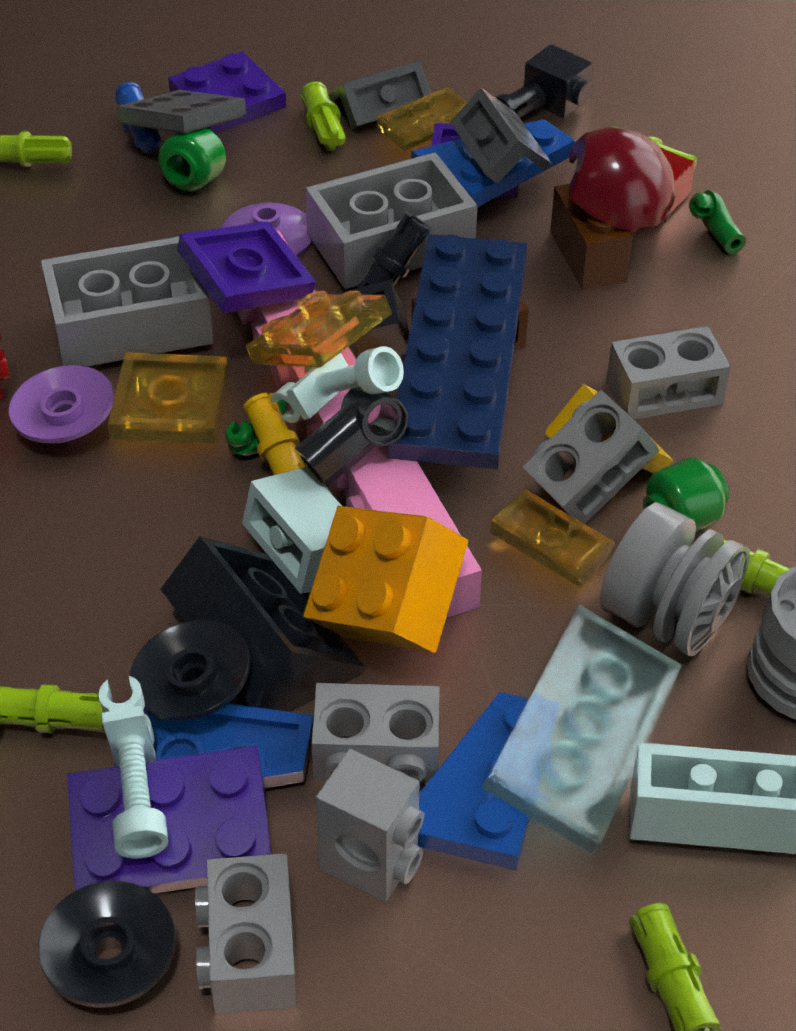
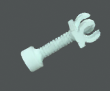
M386 346L360 353L353 366H348L339 350H334L330 353L323 352L306 365L305 373L307 374L298 382H287L271 397V403L283 399L290 404L292 408L281 417L289 423H295L301 417L304 420L310 419L340 391L361 387L363 391L369 394H381L395 390L403 379V364L399 355L393 349Z
M129 676L132 696L129 700L123 703L112 702V693L108 680L100 687L99 700L103 710L102 723L116 766H120L124 812L117 815L113 820L114 848L123 857L138 859L150 857L163 851L168 845V834L165 815L161 811L151 808L145 762L156 760L153 746L155 740L150 719L143 711L145 700L140 683L134 677Z

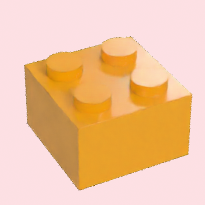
M337 506L303 618L346 638L436 654L469 540L429 516Z

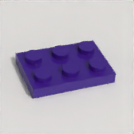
M258 746L145 762L151 808H155L165 815L168 834L167 847L160 853L146 858H126L119 855L114 848L113 820L117 815L124 812L120 766L67 773L75 891L84 886L103 881L134 883L150 890L154 894L208 886L207 859L272 855Z

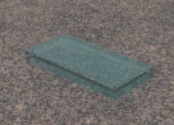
M579 605L567 623L481 788L593 854L601 844L633 774L638 742L647 743L682 665Z

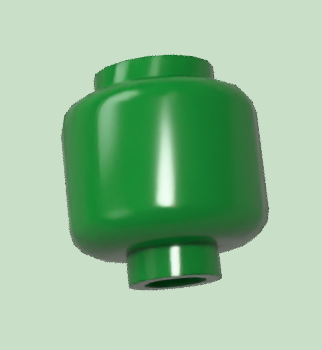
M202 128L185 134L175 133L160 148L158 156L159 166L164 178L173 187L181 191L194 192L210 184L223 172L226 163V152L221 139L208 128Z
M686 458L655 471L650 476L646 487L647 497L643 499V509L654 502L661 503L695 520L696 532L716 524L723 517L726 503L729 500V488L726 479L716 466L707 464L698 458Z

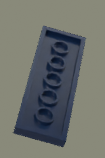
M429 234L404 359V374L397 395V399L405 405L408 412V425L401 438L388 445L389 459L498 470L526 265L527 243L510 242L503 239L486 240L456 235Z

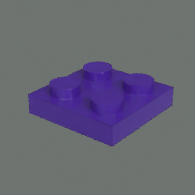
M243 51L228 54L220 60L202 66L191 67L185 70V72L168 77L169 92L187 90L245 98L246 114L237 119L206 127L214 133L287 107L286 92Z
M269 221L182 233L179 235L178 253L222 313L311 298L313 295L316 281Z

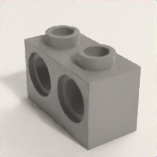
M709 326L611 342L606 380L618 405L635 420L722 405L731 366Z
M600 390L590 400L582 403L574 411L571 419L551 439L544 441L536 448L532 458L523 468L582 527L660 449L633 418L606 393ZM615 430L609 439L600 442L606 433ZM575 468L574 473L568 479L561 481L566 472Z
M316 683L312 734L313 779L328 780L351 748L420 781V783H428L438 770L440 686Z
M287 853L207 859L208 886L195 887L197 927H209V946H198L196 948L198 988H211L215 1014L297 1008ZM240 900L256 902L251 906L243 908L232 906V904ZM243 959H254L260 962L249 969H238L232 966Z

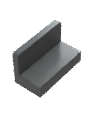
M420 61L343 83L329 94L332 102L342 101L351 130L425 108L434 103Z
M482 88L450 122L485 175L496 183H499L523 156L544 170L552 164L518 115Z

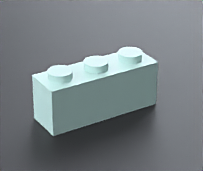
M638 742L630 785V839L796 854V756Z

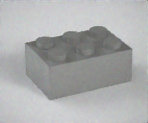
M436 152L305 188L307 234L344 289L360 285L375 261L373 257L378 247H384L405 212L413 214L430 226L432 230L429 234L456 235L476 239L477 204ZM429 234L409 263L410 270L423 266Z
M179 237L41 260L49 309L63 366L80 365L90 367L97 364L139 358L214 343L209 295L178 253Z

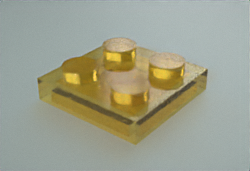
M320 290L301 298L297 303L299 308L288 316L279 317L266 323L261 329L263 334L247 344L246 348L254 364L321 368L390 316L392 312L385 295H361L360 291H350L340 295L327 294L326 291Z
M125 352L108 422L110 439L215 444L228 377L227 357Z

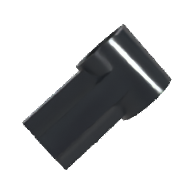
M361 387L351 388L344 396L341 409L296 446L295 450L317 479L328 487L377 445H391L399 440L405 433L408 425V412L404 404L387 392L369 394L363 391ZM378 405H381L378 417L368 424L370 412Z

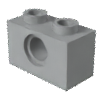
M350 748L316 796L319 869L384 902H387L399 882L408 884L415 875L423 856V848L418 846V834L424 821V812L419 810L420 781Z

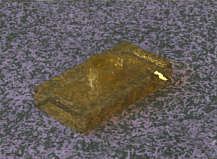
M446 87L378 116V130L405 151L431 140L435 123L451 124V120L468 102L449 87Z
M526 489L491 520V534L578 587H581L614 552L615 542Z

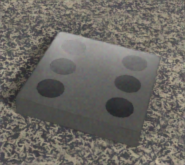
M176 90L117 106L118 122H122L125 125L185 134L243 117L246 114L245 98Z

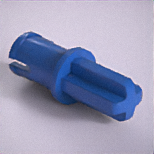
M134 82L123 83L115 90L117 96L114 97L118 105L144 99L140 86ZM122 124L124 129L131 133L136 147L141 148L143 153L151 154L153 148L160 147L162 141L157 129Z

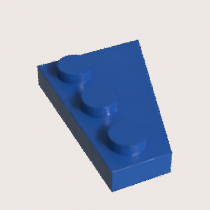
M544 119L524 124L552 162L547 169L569 158V151L575 143L573 138ZM462 139L411 151V159L436 152L477 204V207L545 171L523 156L499 183H496L485 175Z
M502 692L496 695L419 793V810L424 812V821L418 834L419 847L517 870L557 720L558 705Z
M226 704L218 711L202 718L189 721H168L156 718L144 711V714L150 719L155 740L153 746L156 760L258 746L264 788L300 783L305 780L312 744L314 715Z

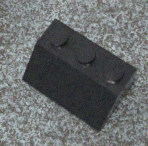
M199 536L160 589L175 608L173 615L179 623L191 620H214L233 627L242 635L250 652L251 667L246 683L235 698L244 706L292 712L315 700L316 683L345 684L359 677L366 668L339 634L303 618L309 597L305 593H299L268 554Z

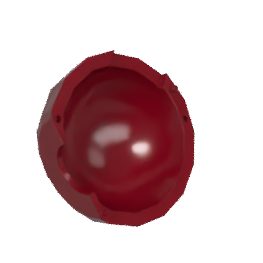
M614 127L587 132L574 143L569 151V163L574 164L577 159L576 170L569 184V197L573 202L592 217L623 230L636 232L638 228L656 227L662 222L666 223L674 204L675 184L671 164L657 143L638 131Z

